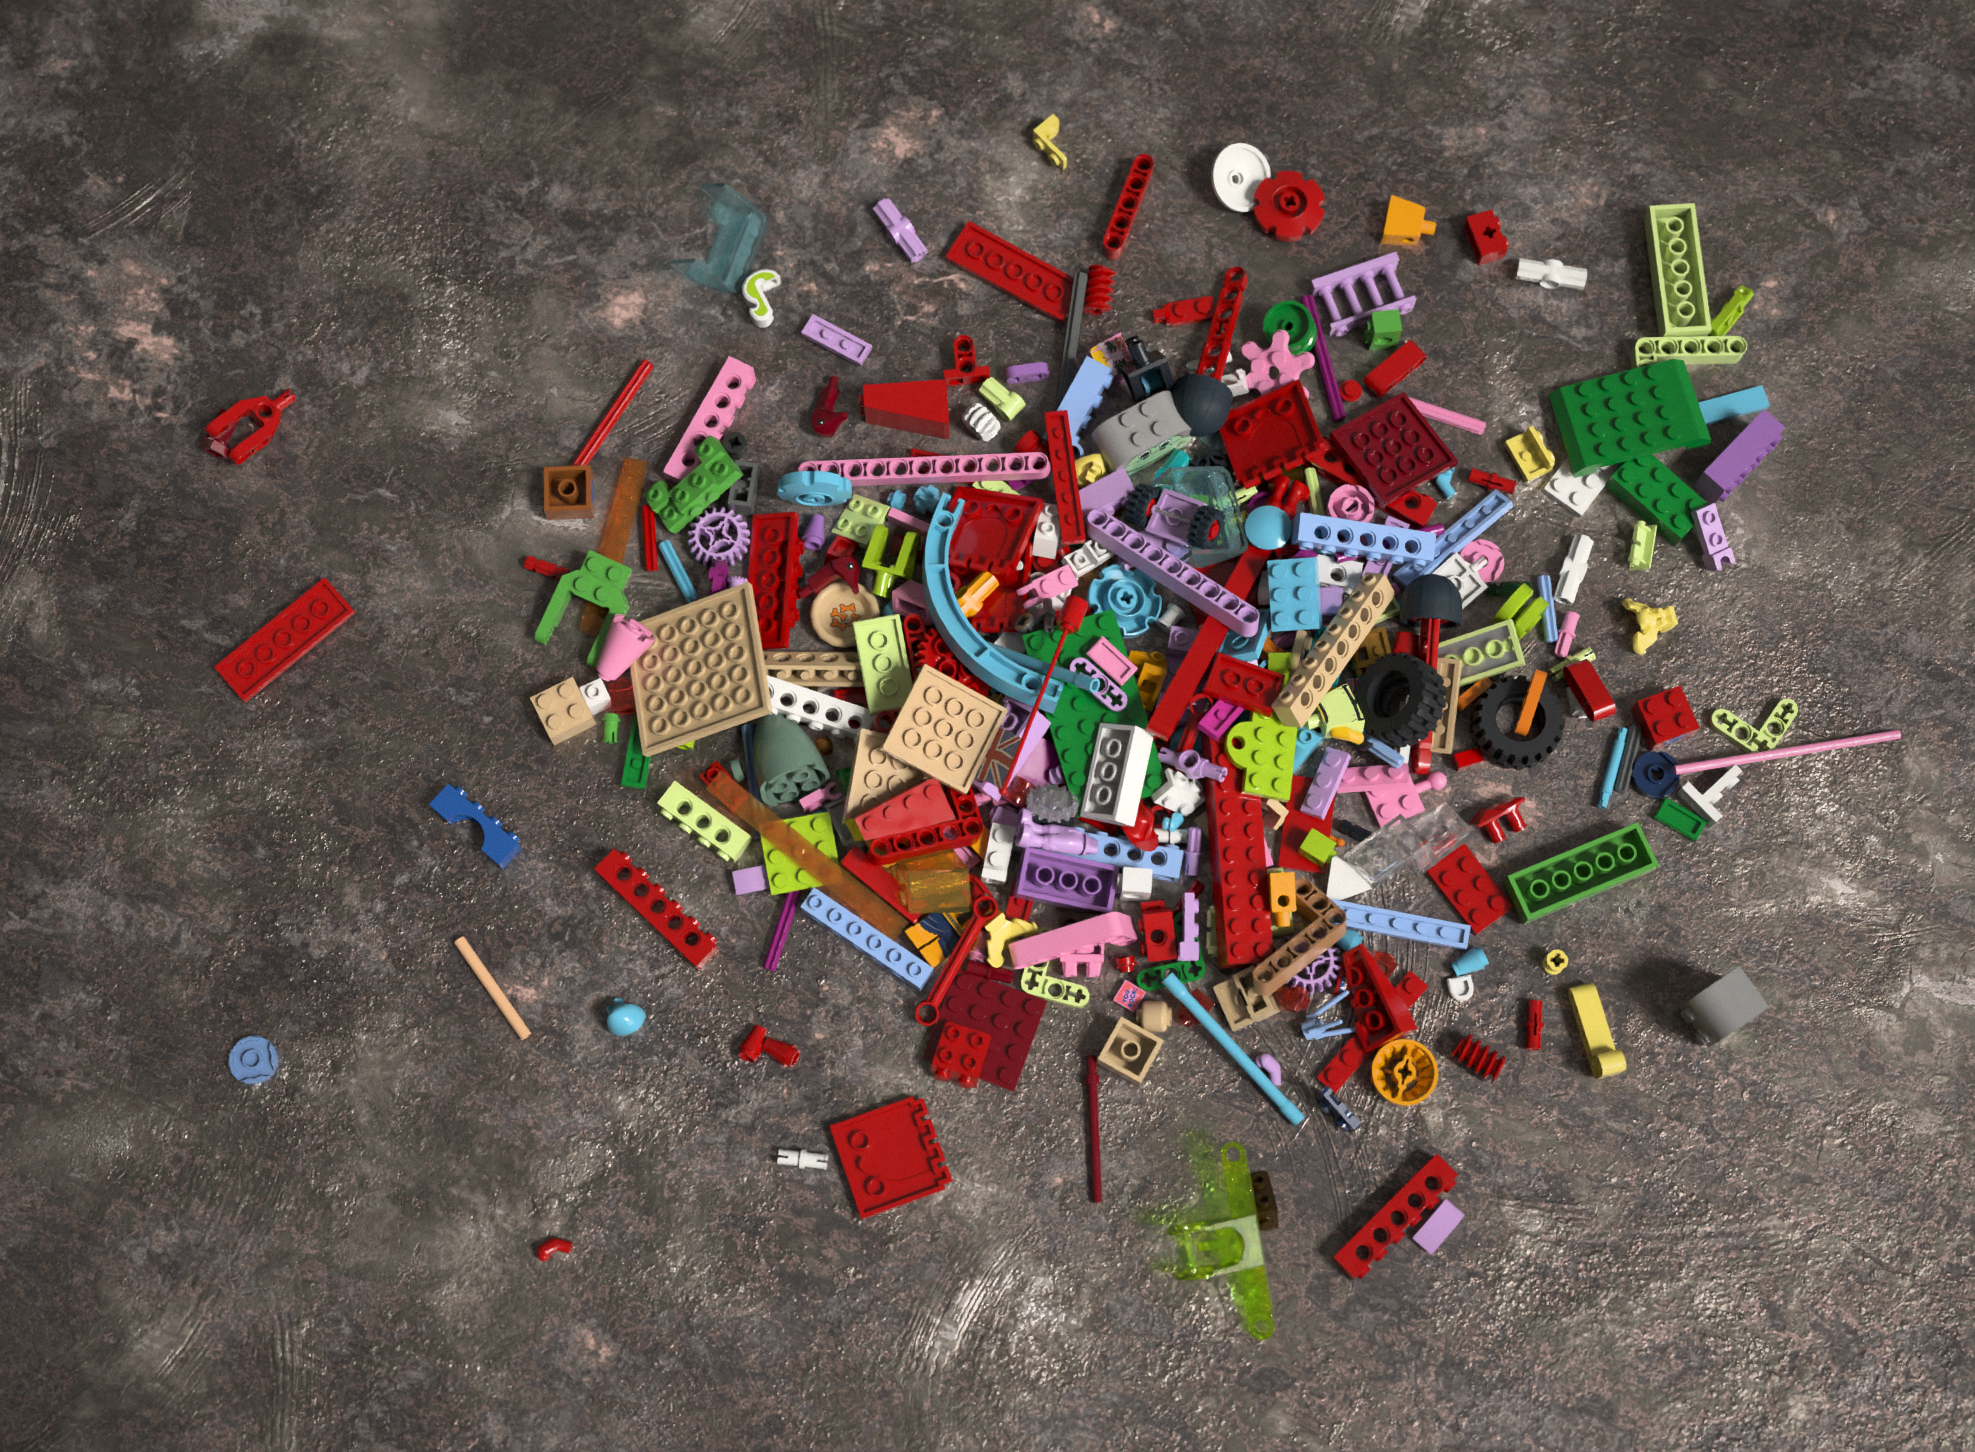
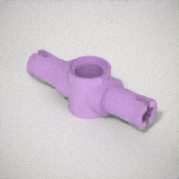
M1162 747L1160 749L1162 753H1158L1160 762L1175 766L1177 770L1185 772L1190 779L1208 777L1223 782L1225 778L1222 776L1226 777L1227 775L1226 767L1210 763L1209 760L1201 758L1194 750H1186L1179 753Z

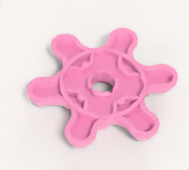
M1283 329L1273 333L1272 344L1267 349L1258 347L1253 341L1245 342L1241 351L1244 357L1248 358L1251 362V370L1246 374L1248 391L1257 389L1263 396L1299 379V375L1303 370L1313 367L1315 357L1310 352H1303L1300 355L1290 353L1288 350L1289 334ZM1272 366H1276L1279 369V376L1276 379L1268 375ZM1303 386L1304 391H1305L1306 396H1307V399H1308V398H1309V391L1307 390V388H1305V387Z

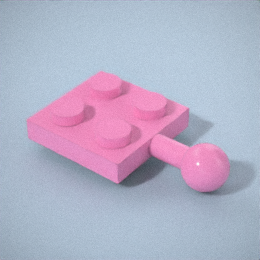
M1435 771L1429 775L1427 780L1413 784L1409 774V788L1364 791L1379 828L1382 829L1423 813L1425 809L1418 793L1430 788L1441 790L1445 787L1447 779L1442 772Z

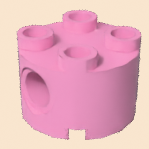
M1350 484L1337 488L1332 493L1326 508V516L1366 523L1371 522L1374 513V499L1365 488L1359 485L1349 486Z

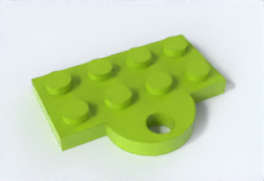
M1274 709L1271 717L1250 711L1249 722H1241L1235 725L1226 734L1224 751L1228 760L1235 767L1244 770L1241 793L1288 802L1291 793L1297 727L1283 726ZM1232 738H1238L1241 741V749L1233 747Z

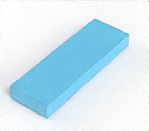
M1762 385L1699 402L1706 425L1758 412L1770 407Z

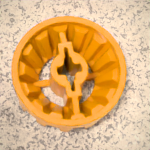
M1409 1039L1395 1040L1383 1046L1375 1055L1370 1067V1080L1376 1089L1377 1095L1383 1097L1387 1103L1401 1107L1417 1105L1425 1100L1434 1090L1438 1080V1067L1432 1053L1424 1045ZM1401 1058V1061L1392 1070L1386 1069L1391 1061ZM1414 1065L1416 1066V1068H1417V1070H1418L1419 1077H1416V1076H1415V1075H1416V1069H1415ZM1405 1066V1073L1409 1076L1402 1081V1075L1398 1072ZM1385 1073L1391 1074L1392 1081L1395 1083V1089L1391 1088L1387 1083ZM1412 1080L1418 1081L1413 1089L1403 1092Z

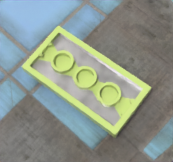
M1512 619L1439 643L1438 658L1463 660L1460 686L1526 665Z

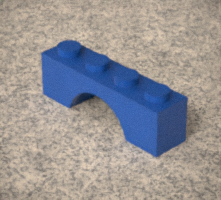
M448 783L431 801L429 806L450 825L458 821L469 820L482 826L484 844L481 850L503 870L521 851L522 848L518 843L520 839L510 830L507 833L500 828L503 824L493 815L488 818L483 813L485 809L475 800L472 803L465 798L468 794L458 785L453 788Z

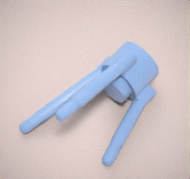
M1345 990L1315 1012L1306 1015L1307 1020L1301 1022V1027L1307 1040L1313 1038L1318 1040L1323 1037L1356 1032L1355 1027L1326 1031L1328 1028L1342 1024L1343 1021L1339 1019L1324 1024L1321 1018L1316 1019L1321 1013L1349 994L1348 990Z

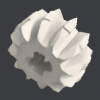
M973 403L962 415V421L966 427L982 441H989L991 438H994L1000 430V423L996 417L979 403Z

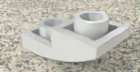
M1092 539L1084 543L1081 549L1063 557L1061 562L1064 566L1069 565L1075 579L1108 560L1115 553Z

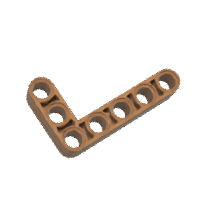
M1300 878L1295 880L1296 909L1312 923L1254 969L1253 987L1254 991L1260 996H1268L1275 992L1346 934V913L1307 879Z

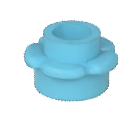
M900 489L891 492L887 505H890V509L893 507L901 511L906 501V494L902 493Z

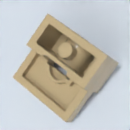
M1254 965L1232 975V978L1213 987L1230 1027L1234 1032L1280 1012L1272 994L1260 996L1254 991L1253 971L1256 968ZM1240 992L1243 993L1244 998H1245V1000H1246V1002H1247V1004H1248L1247 1006H1246L1245 1001H1244V999H1243V997H1242V995H1241Z

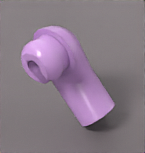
M1263 1053L1258 1055L1255 1059L1256 1066L1266 1069L1269 1072V1080L1276 1087L1281 1086L1280 1064L1270 1054Z

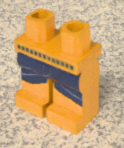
M958 900L947 907L943 904L924 920L905 931L908 939L920 952L927 964L933 967L934 971L948 960L969 922L968 920L963 925H960L956 920L966 912Z

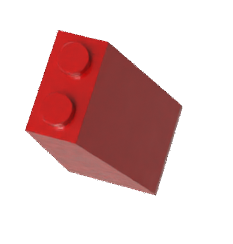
M946 379L863 385V393H859L860 414L865 415L866 423L941 439H950Z

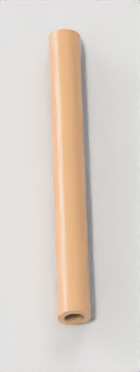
M465 937L457 939L454 942L455 946L521 1040L526 1039L531 1035L530 1030Z

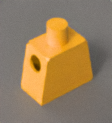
M1391 195L1381 244L1417 245L1421 233L1434 235L1436 222L1423 220L1425 214L1424 206Z
M1295 872L1267 874L1270 913H1275L1276 927H1289L1290 912L1296 911ZM1280 896H1282L1285 899V905L1283 907L1278 904V898Z

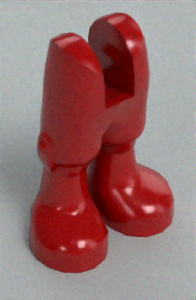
M1284 475L1275 476L1268 480L1267 487L1272 494L1264 506L1280 508L1292 521L1296 516L1297 503L1307 501L1310 496V490L1302 482L1294 480L1290 486L1286 502L1282 505L1281 500L1289 486L1290 479Z

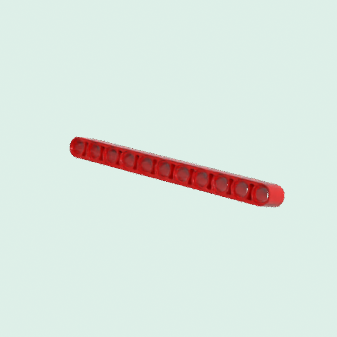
M1249 543L1224 588L1246 601L1273 550L1253 547ZM1208 615L1146 728L1147 732L1165 741L1170 739L1230 630L1229 627Z

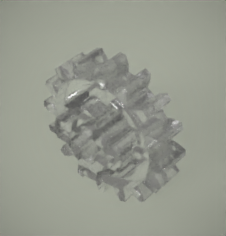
M1045 783L1044 787L1036 785L1035 789L1031 788L1030 792L1027 793V810H1031L1032 816L1039 815V820L1047 818L1048 822L1057 821L1058 823H1061V819L1069 821L1070 817H1075L1076 812H1078V796L1073 795V790L1066 791V786L1059 788L1056 783L1054 785Z

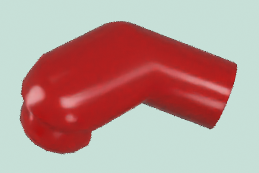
M552 1237L539 1244L536 1249L537 1258L540 1261H547L555 1251L570 1254L573 1242Z

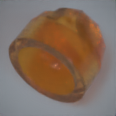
M819 736L815 740L814 744L821 755H829L833 752V743L829 737L825 736V739H821V736Z

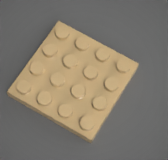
M924 664L880 750L966 795L1008 709Z
M862 728L858 729L842 824H846L845 820L924 778L930 777L880 750L888 734ZM939 782V784H940V786H941V788H942V790H943L944 784L941 783V782Z

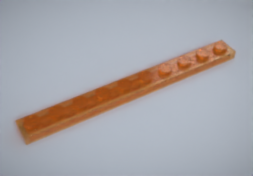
M720 771L706 788L710 794L891 940L894 941L909 923L723 771Z

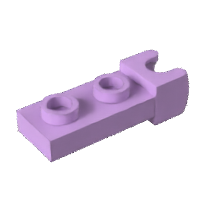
M1708 503L1691 511L1704 552L1702 557L1708 571H1719L1722 568L1721 564H1734L1735 558L1732 548L1728 547L1715 503Z
M1195 893L1182 894V942L1177 944L1178 961L1199 960V942H1194V937H1198L1199 925L1194 923V913L1199 911V900L1195 899Z

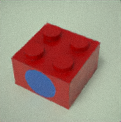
M1681 685L1639 700L1631 708L1638 726L1643 728L1642 734L1650 751L1693 736L1700 729Z

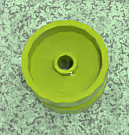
M1523 583L1501 607L1491 623L1497 624L1512 619L1520 641L1539 622L1550 603L1540 596L1528 605L1527 603L1533 596L1534 590Z

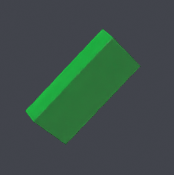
M1666 797L1652 818L1694 843L1707 823L1705 819Z

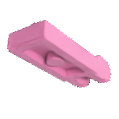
M1067 564L1031 581L1027 586L1016 592L1019 596L1028 593L1030 590L1032 591L1035 598L1025 601L1023 606L1026 609L1034 604L1039 605L1043 603L1045 598L1051 599L1078 586V583Z

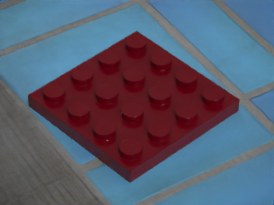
M1405 392L1335 429L1329 435L1330 439L1383 507L1454 468L1459 462Z
M959 968L947 992L923 1059L930 1062L933 1061L944 1025L947 1022L988 1033L991 1036V1042L979 1080L1014 1093L1048 1001L990 979L986 981V978L965 974L966 971Z

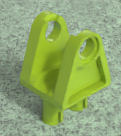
M878 523L874 528L862 567L877 573L871 593L892 599L895 580L898 578L912 580L919 533H906L896 565H891L890 568H887V565L883 562L888 528Z

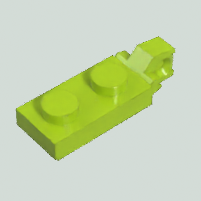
M1741 285L1734 291L1732 299L1726 302L1719 315L1711 320L1712 330L1709 336H1725L1744 313L1746 304L1754 296L1752 289Z

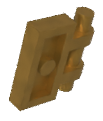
M1385 627L1371 629L1351 657L1352 664H1350L1351 672L1355 674V678H1359L1361 674L1364 675L1363 670H1366L1365 668L1369 664L1376 663V659L1381 656L1386 658V654L1391 653ZM1365 649L1367 660L1361 661L1359 650Z

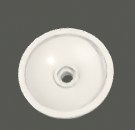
M1244 143L1227 146L1219 152L1214 160L1211 171L1212 186L1217 198L1227 208L1237 212L1254 210V207L1258 206L1257 203H1253L1257 187L1266 177L1271 179L1270 168L1263 154L1255 147Z

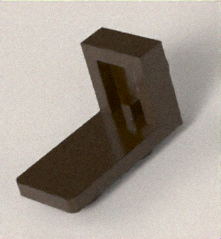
M1268 1172L1244 1175L1252 1208L1254 1232L1279 1228L1278 1207Z

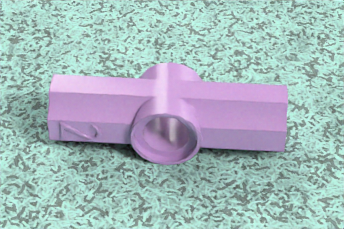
M889 198L879 201L873 208V212L884 225L890 240L895 245H899L911 263L921 260L927 253V248L915 234L914 227L909 219L900 214Z

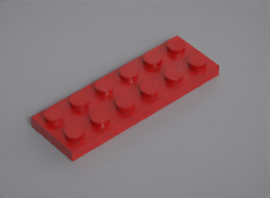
M968 220L945 256L946 261L1063 324L1069 313L1074 278Z
M324 577L220 661L214 668L246 703L353 616L355 611Z

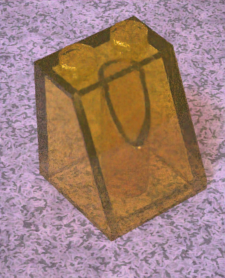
M953 848L898 860L899 870L895 872L901 890L898 892V900L900 905L904 906L909 914L972 911L968 867Z

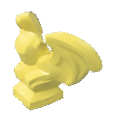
M1631 598L1621 601V604L1627 610H1631L1636 614V621L1641 629V632L1633 635V649L1638 655L1646 654V649L1657 640L1658 631L1665 633L1678 624L1673 606L1651 608L1648 605L1634 602Z
M989 909L983 915H989L993 910ZM998 909L996 915L986 920L983 925L989 935V939L986 940L989 957L986 960L995 968L1002 966L1005 958L1001 955V952L1008 949L1009 944L1016 942L1019 939L1018 936H1022L1023 940L1038 935L1036 923L1033 921L1028 923L1016 917L1008 921L1005 919L1003 912Z

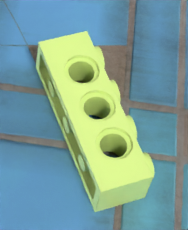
M676 781L671 784L657 802L661 809L659 812L670 821L674 818L680 823L678 825L679 828L687 834L691 832L698 836L697 840L707 848L711 845L718 850L716 854L726 862L730 859L736 863L752 842L751 835ZM684 805L691 807L690 812L686 815L678 813L680 807ZM700 820H709L710 823L706 828L701 829L697 827ZM727 833L729 837L725 842L716 841L717 835Z

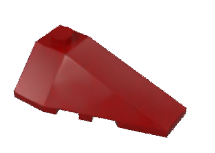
M1363 943L1342 954L1347 983L1351 985L1353 999L1350 1000L1351 1007H1355L1357 1022H1354L1355 1029L1365 1052L1373 1051L1417 1030L1418 1028L1407 1005Z

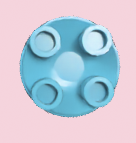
M1275 506L1256 508L1248 515L1245 522V533L1250 545L1264 550L1284 547L1292 532L1290 518L1283 510Z

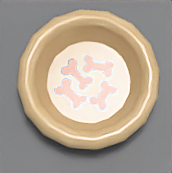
M844 581L831 583L823 588L812 602L810 611L812 627L820 639L832 646L843 648L857 646L853 622L879 618L880 616L877 599L868 588L859 583V593L854 594L849 585Z

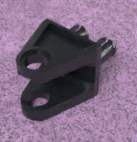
M1138 336L1126 339L1124 342L1132 359L1119 366L1135 404L1146 400L1139 377L1142 376V372L1151 368L1156 370L1164 391H1171L1172 393L1175 382L1166 357L1158 350L1147 353L1144 341L1142 339L1139 340Z

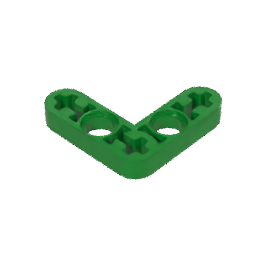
M1182 912L1177 913L1173 918L1176 944L1182 942V938L1179 937V933L1182 934V926L1177 925ZM1194 937V942H1199V938ZM1200 942L1199 960L1194 961L1196 967L1200 966V971L1197 972L1196 977H1194L1193 973H1188V969L1191 968V962L1180 961L1140 971L1136 977L1137 986L1144 991L1165 988L1164 984L1158 985V980L1150 982V987H1147L1145 983L1141 984L1140 979L1144 978V973H1147L1149 977L1157 976L1155 970H1160L1159 978L1162 981L1167 968L1175 969L1177 978L1182 983L1201 979L1205 974V964Z

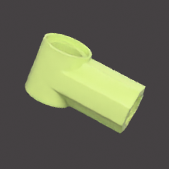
M993 377L987 379L979 389V394L995 407L997 413L1008 422L1026 406L1024 400L1017 393L1009 392Z

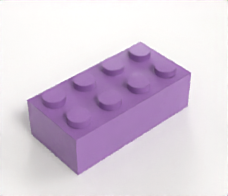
M1764 409L1702 473L1693 488L1710 503L1716 504L1719 500L1724 502L1734 488L1739 486L1746 479L1747 475L1762 462V459L1774 450L1783 438L1781 433L1785 426Z
M1026 847L1021 850L1012 897L1089 914L1111 913L1119 866Z

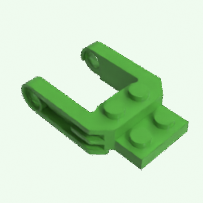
M589 550L580 571L575 570L562 575L537 628L534 640L547 646V642L554 628L558 627L573 593L605 609H610L587 659V665L596 669L612 618L615 614L626 616L630 608L624 594V589L633 569Z

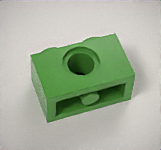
M1399 309L1371 312L1369 321H1366V329L1363 330L1364 343H1368L1369 351L1397 347L1402 333Z

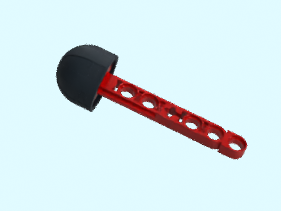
M1232 267L1225 274L1223 288L1218 298L1207 340L1204 342L1196 373L1184 375L1175 382L1172 398L1178 414L1191 428L1190 436L1204 437L1217 432L1225 424L1230 412L1233 393L1227 385L1221 382L1243 300L1242 292H1245L1248 282L1247 275L1242 267ZM1235 275H1242L1238 281H1231ZM1229 294H1237L1235 298L1231 300H1226V297ZM1228 311L1231 312V315L1229 317L1224 319L1221 318V315L1223 313ZM1213 350H1221L1218 355L1210 356V353ZM1215 368L1212 374H1204L1207 369Z
M1426 574L1411 581L1404 590L1401 600L1400 623L1420 627L1418 659L1437 670L1440 629L1461 626L1462 599L1459 590L1450 579L1438 574ZM1432 731L1428 733L1429 736L1423 741L1419 739L1418 743L1413 745L1411 760L1413 774L1427 775L1429 772Z

